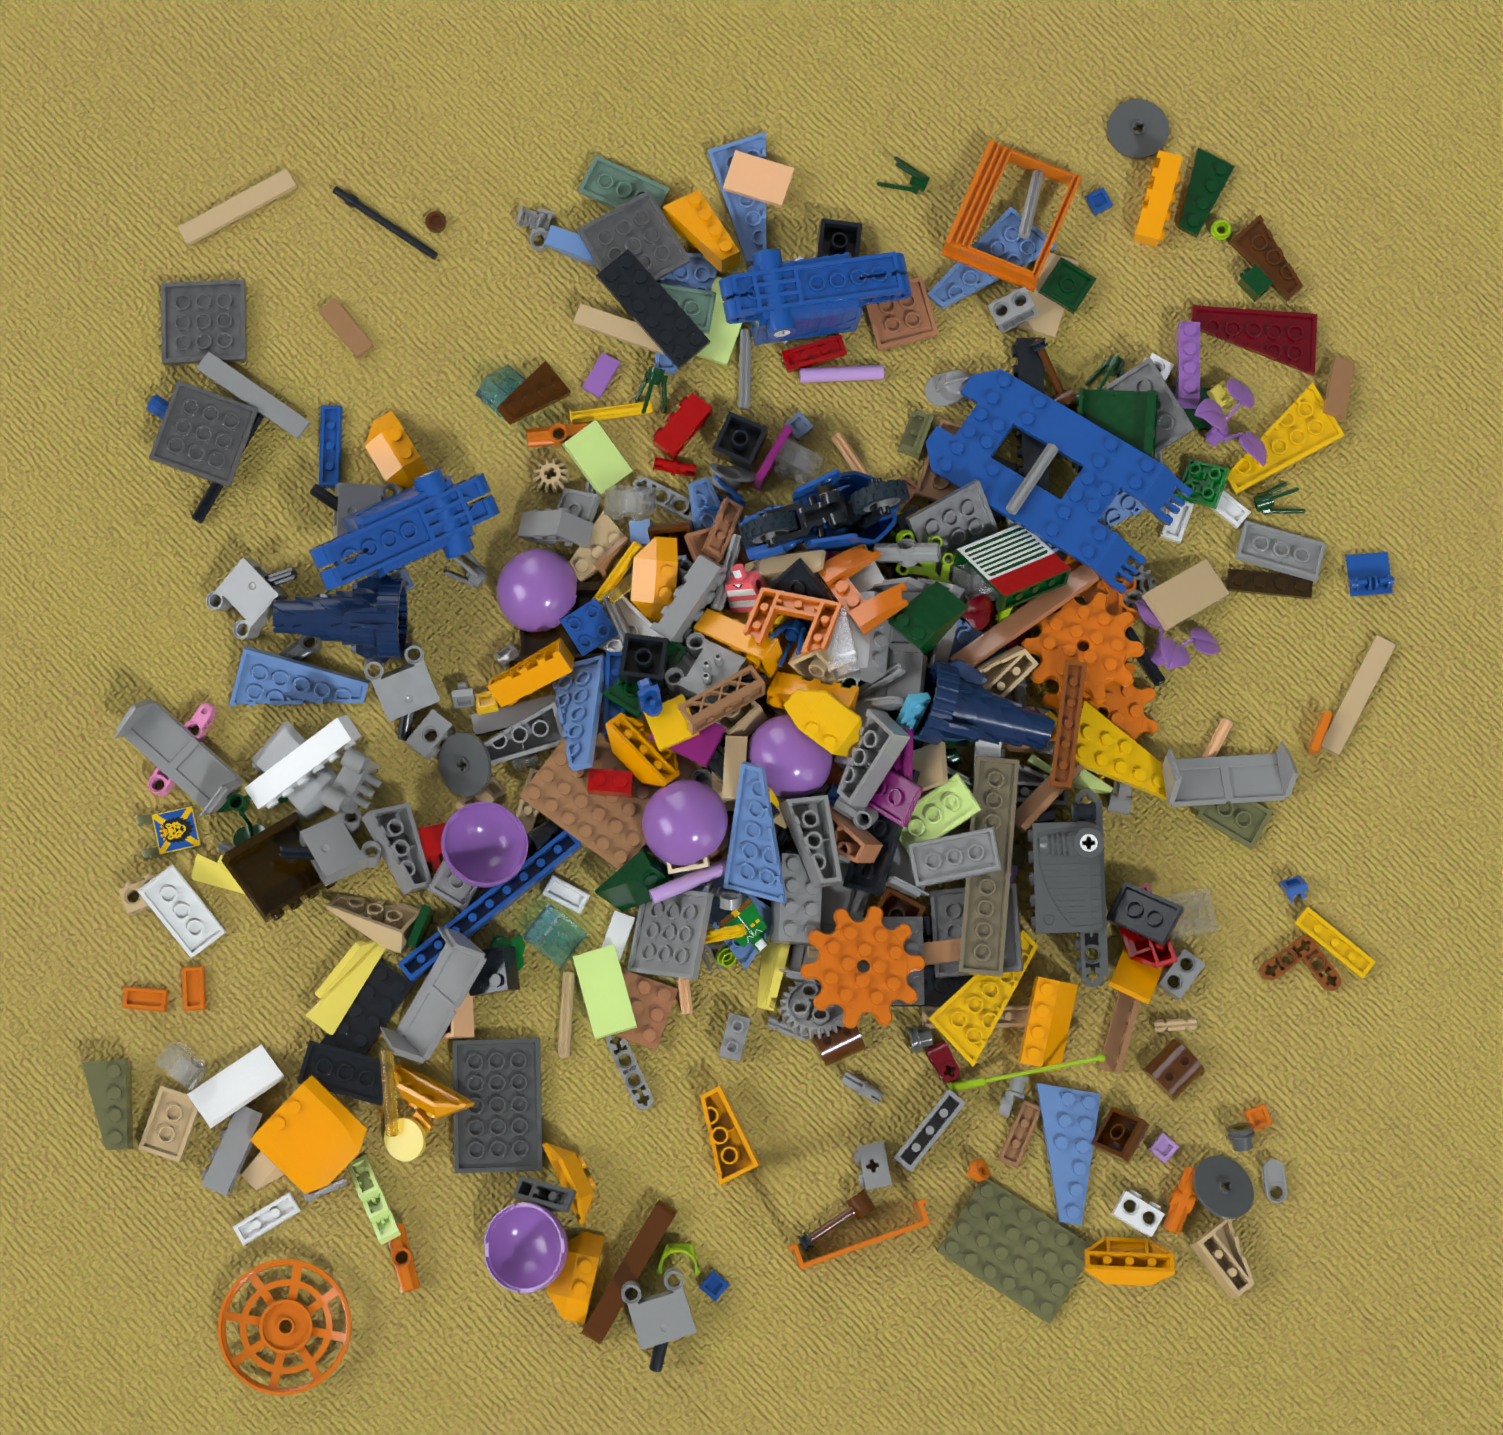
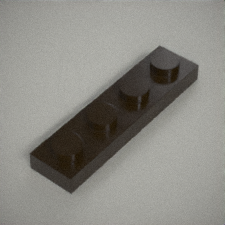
M1239 569L1227 570L1226 588L1228 591L1300 599L1312 598L1313 581L1288 574Z

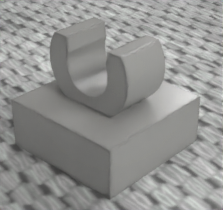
M512 643L493 654L499 664L504 666L506 670L510 668V661L520 662L518 659L520 655Z
M466 682L458 683V690L451 691L455 709L476 706L473 688H468Z

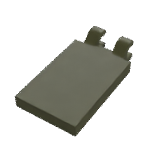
M1228 801L1226 804L1187 806L1198 811L1195 816L1197 819L1250 850L1253 849L1273 813L1257 802L1230 803Z

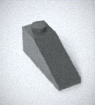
M521 1176L513 1197L521 1203H534L550 1211L568 1213L577 1192Z

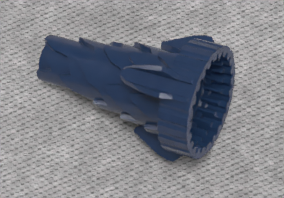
M388 574L381 578L367 577L352 583L353 591H336V594H318L314 597L295 596V600H274L273 632L302 634L320 638L321 641L342 642V645H351V652L367 659L372 657L378 658L382 663H385L390 658H402L407 640L408 600L405 580L392 579Z
M954 659L949 663L934 662L925 677L924 693H928L931 700L913 737L915 740L938 745L942 739L945 741L969 740L976 742L981 740L999 745V742L1017 747L1026 745L1045 751L1046 745L1051 738L1055 721L1045 714L1024 708L1021 703L1007 700L1001 695L981 687L980 685L988 681V676L983 675L979 670L963 660Z

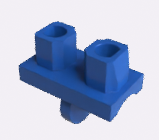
M650 678L638 681L637 686L640 691H637L641 713L645 712L651 717L658 716L663 709L658 684L652 685Z

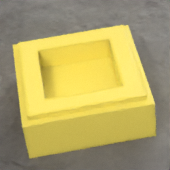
M1224 380L1206 392L1209 398L1217 402L1221 408L1234 399L1229 394Z

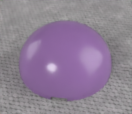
M530 549L521 552L504 566L498 578L496 594L500 610L511 624L527 632L551 630L561 623L560 620L570 614L577 599L576 582H578L576 573L572 565L562 555L554 551Z
M780 715L765 721L755 730L748 743L746 759L749 763L765 766L768 787L773 790L776 797L794 799L813 794L825 783L832 768L833 756L799 730L790 715Z
M693 780L674 781L665 787H661L648 801L642 818L643 835L650 850L658 858L674 865H690L697 863L696 861L703 859L707 855L710 856L721 844L728 825L727 810L718 793L708 785Z
M475 802L460 808L447 821L441 837V851L447 867L459 880L475 887H495L506 883L520 871L527 857L528 838L519 818L507 810L506 807L492 802Z
M516 1203L502 1209L489 1223L483 1241L485 1243L484 1260L491 1276L504 1288L519 1293L535 1292L550 1285L563 1270L568 1255V1239L562 1223L550 1210L534 1203Z

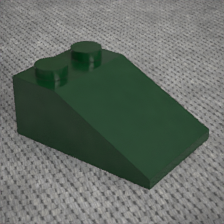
M936 581L911 600L909 605L900 610L889 624L898 634L927 656L969 607Z
M642 849L595 890V893L619 910L624 911L652 901L648 890L672 881L674 878L672 874H668L667 866Z

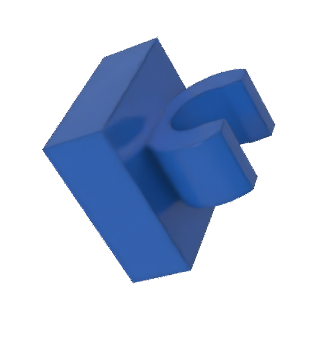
M1300 875L1280 881L1281 890L1287 895L1291 903H1294L1293 897L1299 894L1302 900L1305 899L1304 892L1309 890L1307 883Z

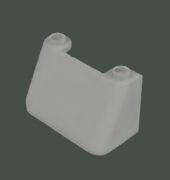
M285 721L253 756L252 760L254 763L251 765L259 774L265 773L306 742V740L288 721ZM327 763L324 764L325 769L315 775L314 773L309 775V781L301 786L297 784L293 787L294 792L287 796L297 808L294 812H297L301 820L306 818L311 822L326 808L325 805L319 802L320 797L327 786L332 787L338 776Z

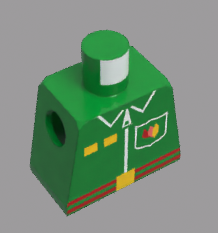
M750 897L741 904L739 909L733 910L717 924L720 928L738 924L745 925L746 935L733 938L743 948L751 942L756 950L760 952L768 945V942L761 935L767 929V926Z

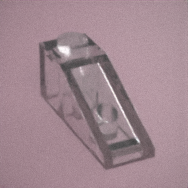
M845 608L840 609L827 651L829 660H826V666L829 673L833 672L836 680L861 674L850 619Z

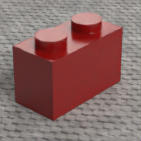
M589 768L587 791L591 795L632 798L633 772Z

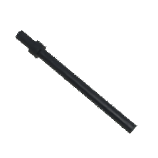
M338 186L334 188L333 194L343 199L346 205L351 208L355 207L431 259L435 260L438 253L360 202L357 196L352 193L348 194Z

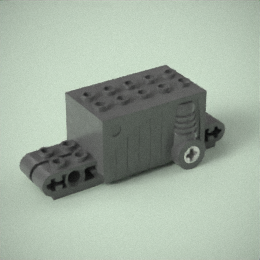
M1085 789L1077 794L1075 802L1084 804L1080 803L1084 797L1091 801L1089 804L1096 801V821H1092V819H1078L1077 822L1032 823V829H1028V843H1032V851L1028 852L1029 865H1033V872L1029 873V886H1034V894H1030V908H1034L1035 916H1031V930H1035V935L1079 933V937H1075V951L1080 950V959H1076V972H1080L1081 981L1087 987H1097L1103 982L1104 976H1108L1102 800H1097V796L1093 791ZM1073 806L1070 807L1071 820H1074ZM1085 841H1088V844L1092 845L1090 849H1087V847L1083 845ZM1089 948H1093L1097 952V958L1094 961L1086 958L1085 954ZM1090 968H1093L1094 974H1098V978L1094 979V983H1091V980L1086 977L1091 972Z

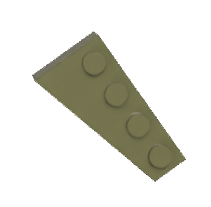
M131 1061L82 1062L105 1150L133 1149Z

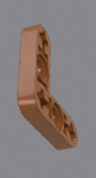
M1302 936L1264 962L1259 969V974L1264 980L1272 981L1302 960L1324 990L1334 991L1341 985L1340 975L1314 940L1308 936ZM1300 941L1309 943L1307 946L1308 951L1304 949L1296 954L1294 950L1301 946ZM1288 952L1292 955L1293 961L1291 964L1287 965L1282 962L1281 956L1283 953ZM1314 958H1320L1323 961V967L1320 970L1313 968L1312 960ZM1278 963L1280 967L1273 971L1274 976L1265 974L1266 966L1270 968ZM1328 968L1329 972H1326L1329 978H1335L1333 982L1335 986L1326 985L1327 977L1325 975L1320 977L1319 973Z

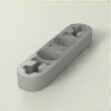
M639 477L634 481L633 489L638 497L686 521L693 522L692 513L689 512V516L686 515L689 511L690 499L646 477ZM643 483H646V488L651 491L652 487H655V489L652 492V496L649 497L650 492L645 489H643L642 492H640L638 484L642 485ZM660 491L667 494V499L663 502H659L655 498V495ZM677 501H683L686 504L683 511L675 510L674 504Z
M612 1035L607 1036L608 1048L635 1106L640 1110L649 1109L653 1104V1096L627 1040L622 1039L620 1041L621 1047L626 1046L627 1050L620 1051L615 1055L614 1051H618L617 1046L610 1044V1041L613 1040ZM628 1054L631 1057L632 1061L629 1066L620 1065L619 1058L621 1055ZM637 1074L640 1076L641 1082L638 1086H631L628 1083L630 1075ZM643 1085L646 1090H642L643 1095L650 1098L646 1106L642 1103H637L640 1100L638 1092L635 1095L632 1093L633 1090H638Z

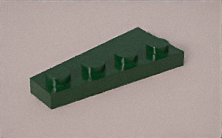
M1200 148L1197 149L1178 229L1197 238L1235 167L1234 165Z
M669 640L670 648L666 671L677 666L687 652L685 646ZM619 679L610 689L602 693L603 697L637 719L641 716L642 713L637 696V691L640 690L637 684L620 682Z

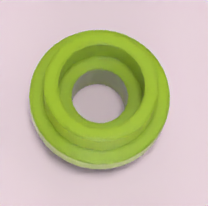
M1217 220L1211 226V235L1216 240H1226L1232 232L1231 225L1225 220ZM1217 229H1223L1224 233L1220 234Z
M728 946L722 947L716 954L717 963L724 967L732 966L737 959Z

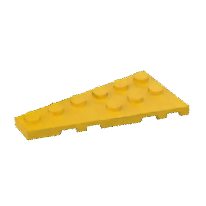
M1313 382L1260 438L1266 448V464L1262 466L1247 452L1230 470L1226 482L1234 495L1345 436L1335 418L1323 413L1325 401Z
M1085 700L1082 701L1075 765L1081 764L1087 770L1167 800L1162 772L1163 763Z
M1024 930L1021 932L1023 971L1003 973L1002 977L974 975L928 1018L934 1027L972 1067H974L1038 948V945Z

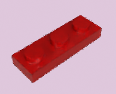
M841 334L781 351L786 371L790 373L800 370V368L810 367L847 356V351Z

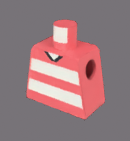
M736 564L731 568L733 574L725 583L731 613L751 612L761 587H769L760 572H746L743 564Z

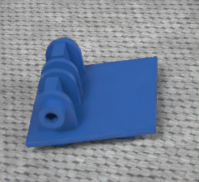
M1388 552L1345 555L1350 597L1393 593L1394 577L1390 575Z
M596 598L560 620L582 657L619 634L605 613L603 606Z

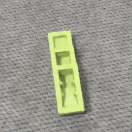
M1033 754L1030 756L1026 765L1041 774L1048 776L1051 774L1052 764L1048 765ZM1085 769L1072 782V787L1080 790L1087 789L1098 794L1109 795L1113 790L1111 786Z
M367 1154L352 1161L347 1167L358 1196L373 1225L378 1241L382 1245L400 1236V1230Z

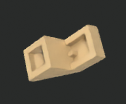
M493 776L489 779L483 791L463 798L455 806L459 810L475 802L496 803L507 791Z

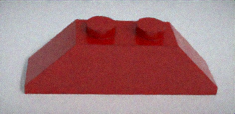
M1149 883L1139 886V888L1152 893ZM1119 927L1131 960L1156 969L1178 962L1170 938L1164 947Z

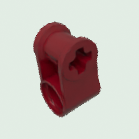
M944 1039L924 1050L942 1081L949 1083L957 1080L960 1069ZM946 1067H948L950 1070H955L953 1073V1077H950V1075H944V1073L946 1072Z

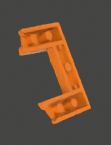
M861 544L824 562L823 569L817 571V574L835 599L843 604L845 612L861 633L865 635L909 605L908 600H902V591L907 590L904 582L865 601L849 578L882 555L878 550L874 552L866 550L865 545Z
M761 587L743 633L745 636L752 635L756 639L754 640L755 644L762 646L778 614L811 620L813 622L802 647L801 654L809 655V651L822 649L823 652L832 641L845 611L843 604L840 602Z

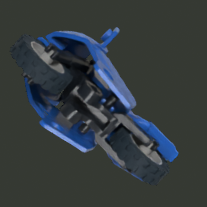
M836 469L797 488L792 495L793 504L786 506L772 505L743 519V522L739 523V531L749 560H760L785 554L796 545L803 543L806 544L807 550L846 551L861 544L866 545L868 550L874 548L875 544L882 543L890 534L897 520V513L892 512L899 510V504L905 503L906 500H909L910 496L904 480L897 479L894 481L893 479L885 482L881 478L876 479L858 471L840 473L839 469Z

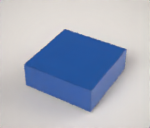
M1104 187L1086 195L1084 198L1094 216L1113 206Z
M713 1270L699 1288L716 1302L730 1284Z

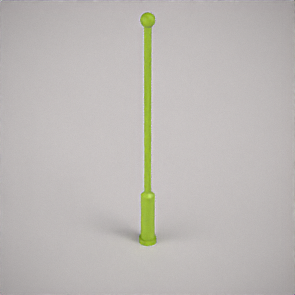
M1100 1053L1096 1057L990 1078L979 1077L954 1083L949 1082V1087L954 1093L959 1090L984 1086L988 1082L1094 1061L1104 1062L1106 1056Z

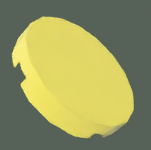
M397 1118L389 1123L385 1130V1147L389 1154L397 1160H413L420 1156L426 1147V1133L422 1125L414 1118Z

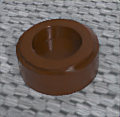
M433 211L426 216L425 223L430 232L440 233L446 228V218L441 212Z

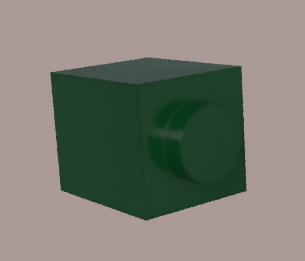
M1255 265L1252 269L1246 268L1240 274L1241 279L1238 286L1256 302L1271 288L1273 281Z

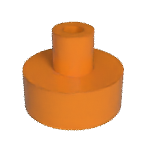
M981 1158L971 1161L969 1170L966 1171L967 1177L969 1179L973 1178L977 1182L988 1179L990 1175L986 1162Z

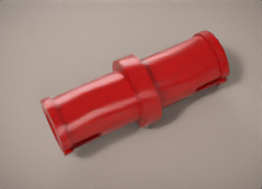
M655 456L653 470L669 472L674 476L679 474L694 478L696 464Z

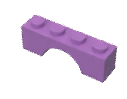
M1179 321L1176 329L1175 351H1177L1178 355L1175 397L1182 408L1196 409L1200 400V322Z

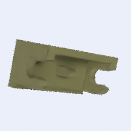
M914 410L913 413L911 412L897 452L919 459L934 415Z

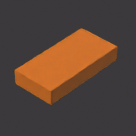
M1325 710L1321 714L1307 753L1316 755L1319 752L1333 716L1332 712Z
M205 966L182 967L183 1011L207 1010Z
M124 986L122 1008L167 1012L169 990Z

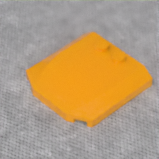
M311 1075L261 1126L250 1141L300 1190L307 1194L330 1185L360 1154L368 1128Z

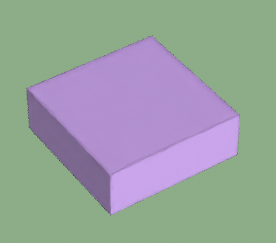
M1161 1132L1148 1150L1165 1164L1179 1146Z

